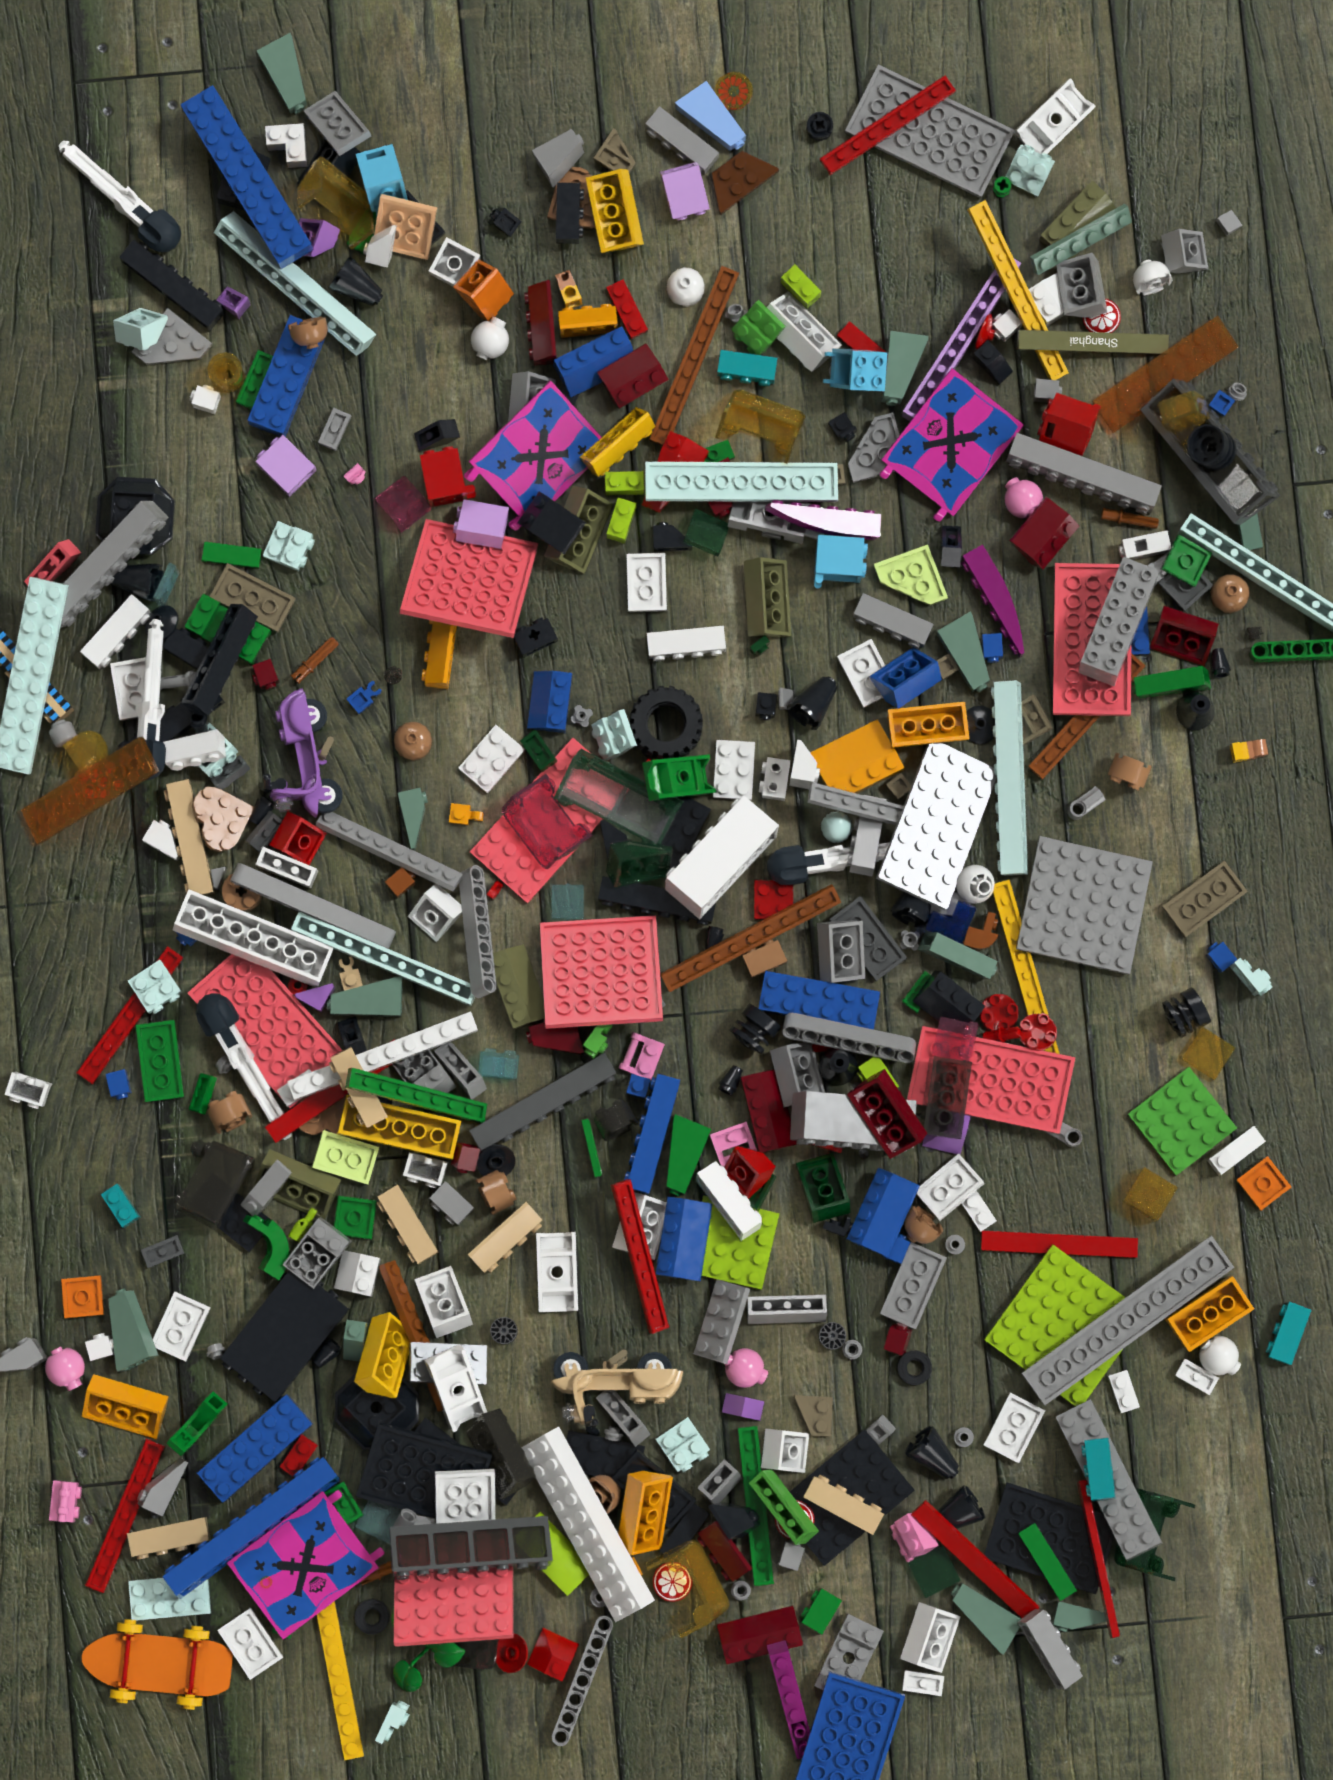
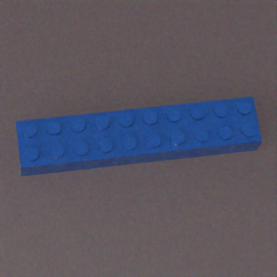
M212 85L180 104L186 117L279 267L283 269L314 250L305 232L215 87Z
M317 1457L309 1464L310 1467L305 1471L301 1469L294 1474L292 1481L289 1483L287 1481L283 1482L277 1487L278 1491L273 1495L269 1493L261 1499L262 1503L257 1507L255 1505L251 1506L245 1511L246 1515L242 1518L237 1517L229 1523L230 1527L226 1530L220 1529L213 1535L214 1539L210 1542L204 1541L197 1547L198 1550L195 1553H188L181 1558L182 1562L176 1567L172 1565L164 1571L166 1574L162 1577L174 1594L182 1599L225 1567L227 1562L322 1491L325 1492L340 1481L339 1477L325 1458L320 1459Z

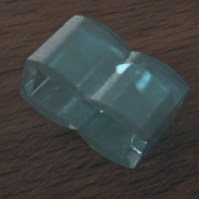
M485 1048V1051L480 1052L478 1073L483 1077L517 1080L519 1055H516V1051L504 1050V1053H496V1049Z

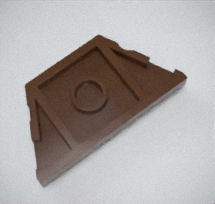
M741 151L714 171L712 179L720 215L778 173L779 169Z

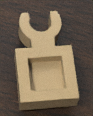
M352 956L349 957V965H344L342 959H339V964L345 971L339 973L344 991L363 986L359 969L353 970L352 968L354 966Z

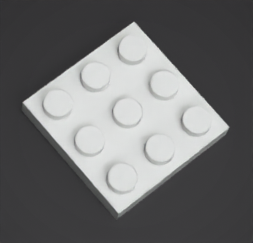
M495 1470L435 1471L436 1524L495 1520Z

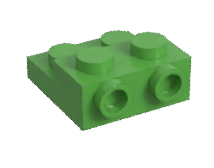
M758 300L732 328V331L734 332L735 339L740 342L743 341L748 346L747 350L751 354L761 355L767 351L786 326Z
M612 1024L597 1025L583 1044L586 1055L595 1059L598 1054L602 1055L605 1052L608 1044L606 1043L607 1038L603 1033L607 1035L613 1026Z

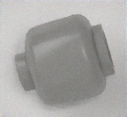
M62 719L51 725L49 735L55 747L68 749L74 746L77 733L70 721Z

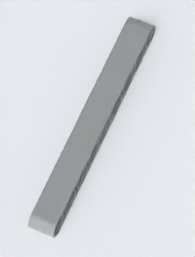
M237 863L230 882L387 949L390 948L396 931L244 864Z

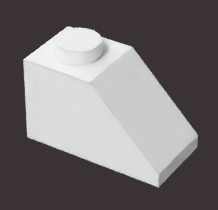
M392 225L372 236L370 242L365 244L363 254H366L365 262L388 267L392 258L396 225Z
M153 820L142 839L143 842L178 861L176 843L173 832L169 829L170 825L162 820L159 822Z

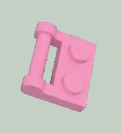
M632 1032L630 1036L632 1038L623 1063L619 1065V1069L648 1078L651 1081L665 1044ZM640 1041L644 1045L636 1067L633 1068L630 1066V1063Z
M747 1122L710 1134L719 1163L723 1167H725L730 1155L724 1157L722 1151L747 1142L749 1145L747 1149L757 1151Z

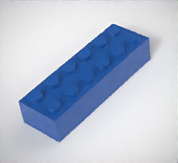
M292 315L289 316L248 417L249 425L279 437L282 435L286 437L325 341L324 339L319 342L318 347L312 349L296 344L291 338L288 325L297 322L299 325L303 320Z
M765 971L758 1009L766 1013L786 1016L788 1013H797L874 1030L880 991Z
M657 1074L656 1078H652L650 1090H653L652 1096H647L645 1109H648L647 1114L641 1117L639 1127L642 1128V1132L636 1136L634 1146L637 1147L636 1153L631 1154L629 1165L632 1166L631 1172H626L624 1179H631L633 1190L636 1192L650 1194L680 1085L679 1079Z
M286 1394L197 1474L221 1502L225 1503L313 1425V1422L293 1399Z

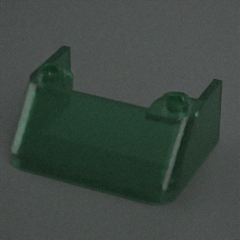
M1136 1489L1159 1536L1161 1535L1165 1517L1174 1518L1179 1512L1180 1505L1195 1508V1504ZM1117 1543L1114 1555L1117 1565L1175 1581V1577L1162 1574L1164 1561L1160 1556L1155 1555L1157 1547L1127 1561Z

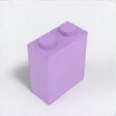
M697 162L660 172L670 215L673 219L683 220L687 218V215H701L706 213L705 210L710 209Z
M282 435L280 438L276 437L270 443L271 447L267 451L263 450L258 454L256 464L290 497L317 470Z
M464 499L462 507L458 506L457 518H459V521H455L453 533H456V541L501 549L508 521L509 507Z

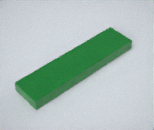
M1033 1523L1018 1533L1058 1599L1062 1601L1076 1592L1075 1586L1037 1525Z

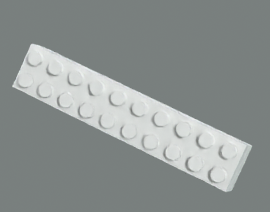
M557 1427L521 1447L520 1450L614 1621L617 1622L655 1601L561 1429Z

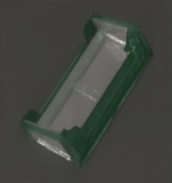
M580 749L573 757L554 796V799L558 800L559 804L563 806L575 804L641 838L644 847L659 850L684 803V801L676 797L649 801L645 781L583 749Z

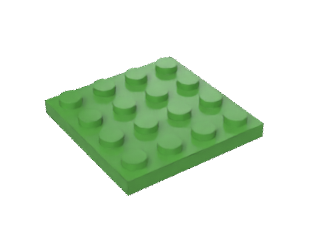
M1190 1067L1186 1068L1127 1114L1175 1176L1237 1129Z

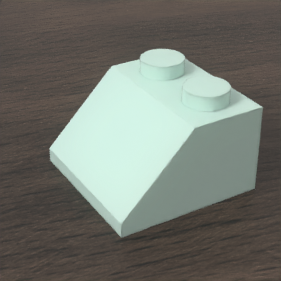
M143 308L113 320L116 342L138 348V350H147L150 346L157 343L168 320V316Z

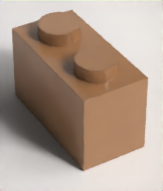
M771 939L763 943V947L754 948L746 952L745 955H742L751 979L765 973V971H770L787 963L778 940L774 942Z

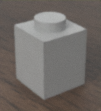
M1036 379L1033 402L1048 403L1050 399H1054L1056 393L1062 394V387L1059 386V381Z

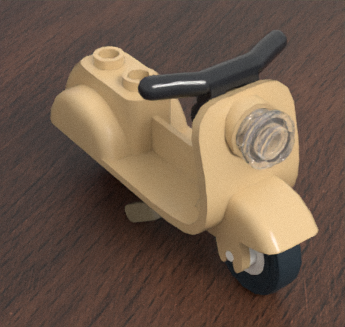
M623 1349L611 1357L607 1363L604 1361L603 1369L591 1370L588 1369V1364L583 1356L578 1353L567 1352L559 1356L555 1361L553 1372L556 1379L552 1380L551 1384L562 1393L574 1394V1405L567 1403V1407H563V1419H566L567 1422L574 1421V1423L585 1425L586 1431L596 1436L599 1434V1429L596 1428L599 1421L593 1419L595 1417L593 1405L585 1406L583 1399L584 1391L630 1390V1400L634 1401L635 1404H644L646 1401L664 1404L665 1400H669L679 1389L683 1371L672 1369L669 1359L658 1352L647 1353L641 1357L637 1369H617L628 1360L627 1350Z

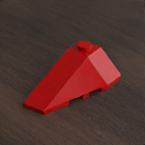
M670 431L661 448L657 462H704L709 451L689 438ZM644 497L642 506L660 513L670 501H645Z

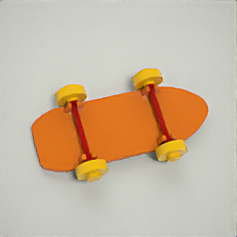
M125 1619L124 1623L117 1622V1631L124 1633L104 1636L87 1646L82 1653L84 1667L95 1678L107 1685L118 1688L110 1689L109 1696L116 1699L118 1703H128V1700H135L136 1691L128 1690L132 1689L184 1694L185 1696H177L176 1704L183 1705V1709L194 1710L195 1706H202L203 1698L195 1696L217 1695L230 1687L233 1653L221 1643L201 1640L209 1639L210 1631L203 1630V1626L192 1625L191 1629H184L183 1637L186 1638L138 1634L142 1633L143 1625L136 1624V1620Z

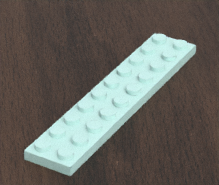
M645 462V501L772 502L779 500L783 502H838L837 463Z
M36 577L29 578L0 724V768L24 774H31L69 585Z

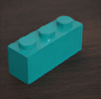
M721 350L717 376L726 381L739 379L742 383H751L753 381L759 382L758 384L761 386H770V384H774L777 358Z
M1290 1301L1286 1305H1282L1279 1315L1282 1317L1279 1323L1276 1322L1272 1332L1275 1334L1274 1339L1269 1341L1266 1348L1268 1358L1286 1365H1292L1311 1309Z
M1109 1438L1084 1440L1085 1445H1081L1082 1456L1087 1459V1465H1084L1085 1477H1089V1485H1086L1087 1497H1091L1092 1501L1116 1499Z

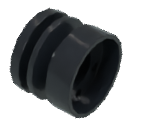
M1205 424L1198 426L1192 431L1187 441V451L1191 459L1210 470L1218 471L1225 469L1232 463L1237 451L1236 442L1233 437L1214 425Z
M1192 987L1180 993L1181 1003L1175 997L1171 998L1172 1005L1167 1000L1162 1003L1169 1025L1180 1038L1186 1036L1185 1029L1189 1034L1193 1032L1191 1023H1194L1199 1029L1211 1023L1204 1003Z
M749 1003L742 1012L743 1017L747 1020L746 1023L736 1020L735 1023L741 1029L739 1030L732 1026L729 1031L745 1047L762 1054L764 1049L759 1043L765 1046L769 1045L768 1041L764 1038L765 1034L774 1038L781 1029V1026L763 1011Z

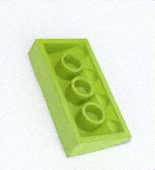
M540 1511L535 1517L544 1516V1514ZM548 1520L553 1561L547 1569L542 1571L568 1596L589 1574L572 1543ZM543 1527L523 1528L513 1538V1541L529 1558L546 1557Z

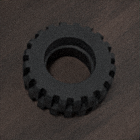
M658 686L657 689H650L646 694H642L638 701L634 703L630 713L629 724L637 744L636 747L645 756L648 755L656 760L685 757L697 746L702 735L703 718L698 703L696 704L694 698L686 694V691L675 689L674 686H669V688ZM664 706L677 709L684 719V729L681 735L675 740L668 742L657 740L648 729V719L655 709Z

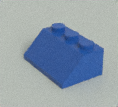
M913 647L872 674L870 680L884 700L899 709L941 681L942 677L938 661Z
M534 671L527 729L566 733L572 673Z

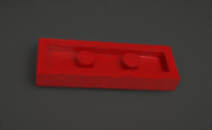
M624 279L606 287L630 339L648 332V328Z

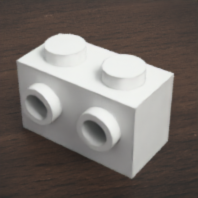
M767 757V762H763L761 773L765 774L764 781H760L759 786L762 798L785 801L791 760Z

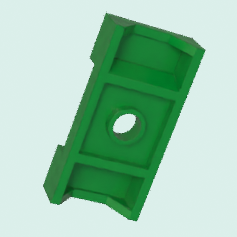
M203 593L184 627L186 630L211 643L228 607ZM255 622V626L251 630L247 642L239 654V658L254 665L258 652L272 633L271 630Z
M710 754L643 762L649 801L716 793V788L708 784L705 767L710 760ZM680 773L683 774L684 781L681 780Z

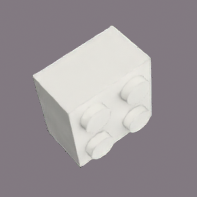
M446 237L429 269V274L454 286L478 259L480 260V255Z

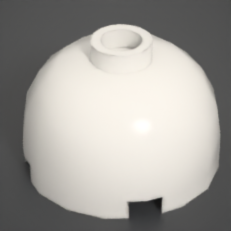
M1143 261L1133 275L1134 286L1139 295L1140 292L1143 295L1157 293L1164 289L1163 285L1168 283L1169 286L1173 281L1167 266L1158 261Z
M683 267L677 269L670 275L667 281L669 298L673 303L683 305V307L695 305L704 294L705 284L703 278L698 271L692 268Z

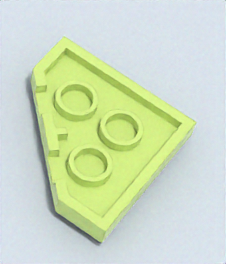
M928 545L873 565L881 584L930 606L948 599Z

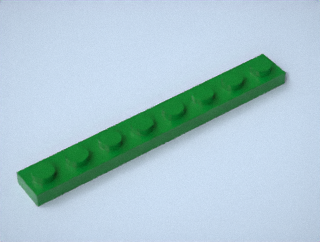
M348 1068L345 1088L477 1123L485 1122L486 1103L360 1069Z
M758 1427L738 1428L745 1503L746 1507L753 1509L758 1514L761 1524L749 1533L754 1586L774 1584L766 1505L749 1484L762 1471Z

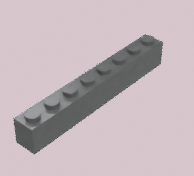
M604 1053L469 1131L481 1152L500 1141L505 1143L514 1138L512 1134L517 1131L523 1133L531 1128L529 1126L531 1123L536 1121L538 1124L547 1119L546 1115L553 1111L556 1114L563 1110L564 1104L568 1102L573 1104L581 1099L580 1095L585 1092L588 1095L598 1089L597 1085L603 1082L605 1085L615 1080L614 1076L617 1073Z

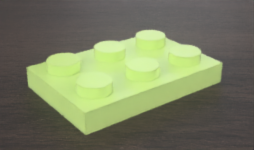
M323 1130L311 1168L368 1185L379 1147Z

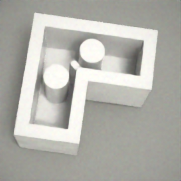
M303 123L265 126L268 151L286 150L288 168L307 167L306 137Z

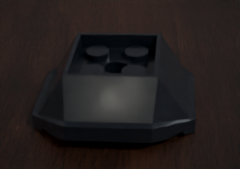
M117 477L98 495L95 534L103 542L140 501H153L169 518L165 521L166 525L160 531L156 530L152 535L153 539L148 544H143L139 548L140 552L138 555L152 556L165 544L173 540L175 500L156 479Z
M356 1373L335 1393V1421L362 1449L371 1448L378 1422L406 1430H411L419 1422V1393L403 1377L397 1398H389L366 1392L354 1382ZM374 1402H379L382 1405V1410L379 1413H374L371 1409Z

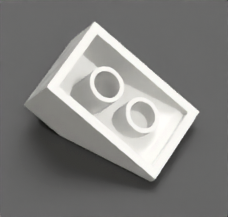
M1058 273L1042 280L1029 289L1046 327L1065 315Z
M451 1266L414 1279L436 1338L473 1325Z

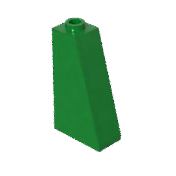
M1203 666L1134 677L1135 682L1132 683L1133 693L1139 698L1211 689L1209 670Z
M676 1114L673 1120L667 1188L670 1189L669 1193L680 1197V1194L685 1195L711 1128Z

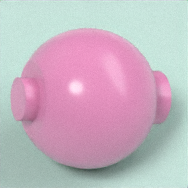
M1015 477L1005 485L1007 489L1005 505L1008 511L1018 518H1029L1043 501L1041 489L1032 481H1020Z
M60 1346L52 1350V1355L47 1358L45 1364L48 1379L57 1386H66L68 1391L82 1385L80 1377L84 1374L85 1370L82 1356L71 1348L62 1349Z
M742 1348L730 1354L728 1363L724 1364L728 1379L738 1387L748 1388L756 1383L762 1385L768 1375V1371L763 1369L764 1362L761 1356L751 1349Z

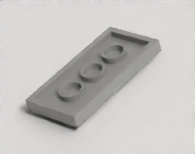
M336 91L303 110L306 117L339 156L371 137L369 130Z
M910 1242L880 1314L916 1330L947 1257Z
M716 1279L693 1353L694 1355L724 1364L728 1363L750 1292L749 1288Z

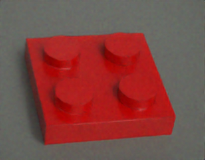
M754 880V920H764L793 905V885H781L774 880Z

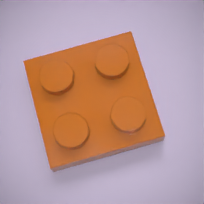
M1268 1156L1236 1180L1260 1211L1291 1188V1185Z
M101 1275L61 1279L64 1318L104 1315Z

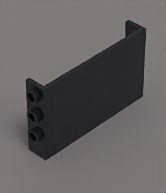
M289 1270L220 1359L223 1360L222 1365L229 1371L232 1369L239 1373L237 1377L243 1382L247 1383L249 1381L254 1385L252 1389L258 1394L262 1395L264 1393L274 1402H277L350 1309L338 1300L339 1295L333 1290L326 1291L322 1287L324 1283L321 1281L313 1289Z

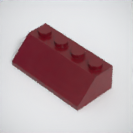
M550 280L528 286V292L524 293L525 304H529L530 311H526L527 323H531V330L527 331L528 342L532 341L533 348L529 349L530 360H534V366L553 364L554 360L557 359Z
M885 1069L870 1076L847 1094L890 1159L921 1143L927 1135L926 1130Z
M775 1070L741 1077L758 1151L766 1153L797 1145L796 1140H790L791 1118L788 1107L783 1105Z
M793 1606L717 1624L726 1664L769 1654L767 1645L786 1640L788 1649L803 1645Z

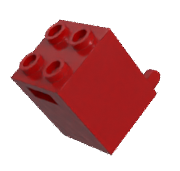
M1056 393L1054 399L1049 400L1047 408L1042 415L1041 420L1043 422L1040 424L1037 433L1040 436L1039 441L1083 456L1093 434L1101 406L1098 404L1091 405Z
M449 446L442 448V451L428 450L423 452V455H420L430 508L462 502L464 499L469 500L476 497L475 486H465L458 448Z

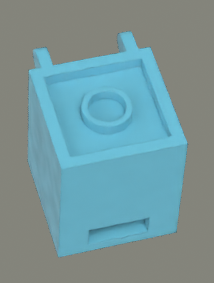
M393 144L356 154L371 212H376L377 216L381 194L408 200Z
M832 348V352H825V356H832L831 377L830 379H823V383H830V387L848 390L885 391L887 352Z
M818 535L814 573V587L816 589L821 588L823 580L860 583L861 578H865L867 563H864L863 559H866L868 544L864 543V538Z

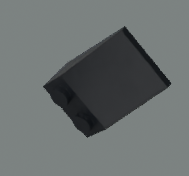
M539 491L518 521V524L562 554H565L586 522Z

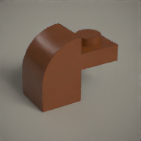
M987 913L983 930L968 926L963 945L978 951L985 950L993 945L998 937V934L991 932L997 926L998 919H995L996 913Z

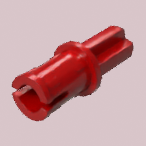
M1017 1026L1005 1029L1000 1027L998 1030L985 1031L983 1038L1005 1042L1009 1039L1019 1038L1021 1036V1029Z

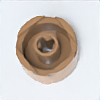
M1115 753L1107 775L1111 776V781L1121 784V781L1129 783L1128 787L1139 791L1140 787L1144 788L1152 766L1148 765L1145 768L1143 767V762L1123 755V758H1119V753Z
M233 874L229 875L222 886V896L225 903L244 912H250L260 904L262 896L244 888L247 893H244L243 897H241L238 891H241L243 887L230 882Z
M236 1091L228 1093L225 1099L221 1101L214 1100L208 1104L209 1109L207 1113L218 1134H221L223 1129L229 1132L246 1123L245 1118L248 1116L250 1119L252 1118V1113L242 1094H237Z
M498 1170L476 1179V1183L481 1184L478 1189L486 1206H490L493 1209L490 1211L492 1215L514 1205L513 1201L517 1200L512 1189H508L505 1184L508 1182L506 1175Z

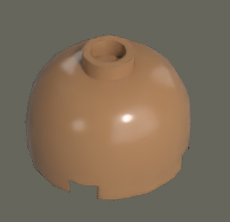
M326 317L310 318L303 320L299 325L297 322L288 325L293 341L300 346H307V349L318 347V343L325 339L328 332Z
M1234 574L1218 578L1210 591L1213 605L1224 613L1240 611L1249 599V587L1246 581Z
M418 722L403 724L398 728L394 736V745L398 754L412 761L425 757L429 753L433 742L430 731L426 726Z
M913 1206L904 1221V1227L908 1233L906 1236L913 1243L916 1241L921 1244L931 1243L943 1233V1228L940 1223L936 1225L933 1222L934 1217L919 1206L917 1208Z
M597 1475L591 1477L588 1480L606 1513L609 1514L620 1502L621 1489L610 1476Z

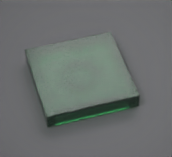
M695 509L683 542L718 557L729 529L728 523Z
M943 1545L908 1562L925 1598L961 1581Z

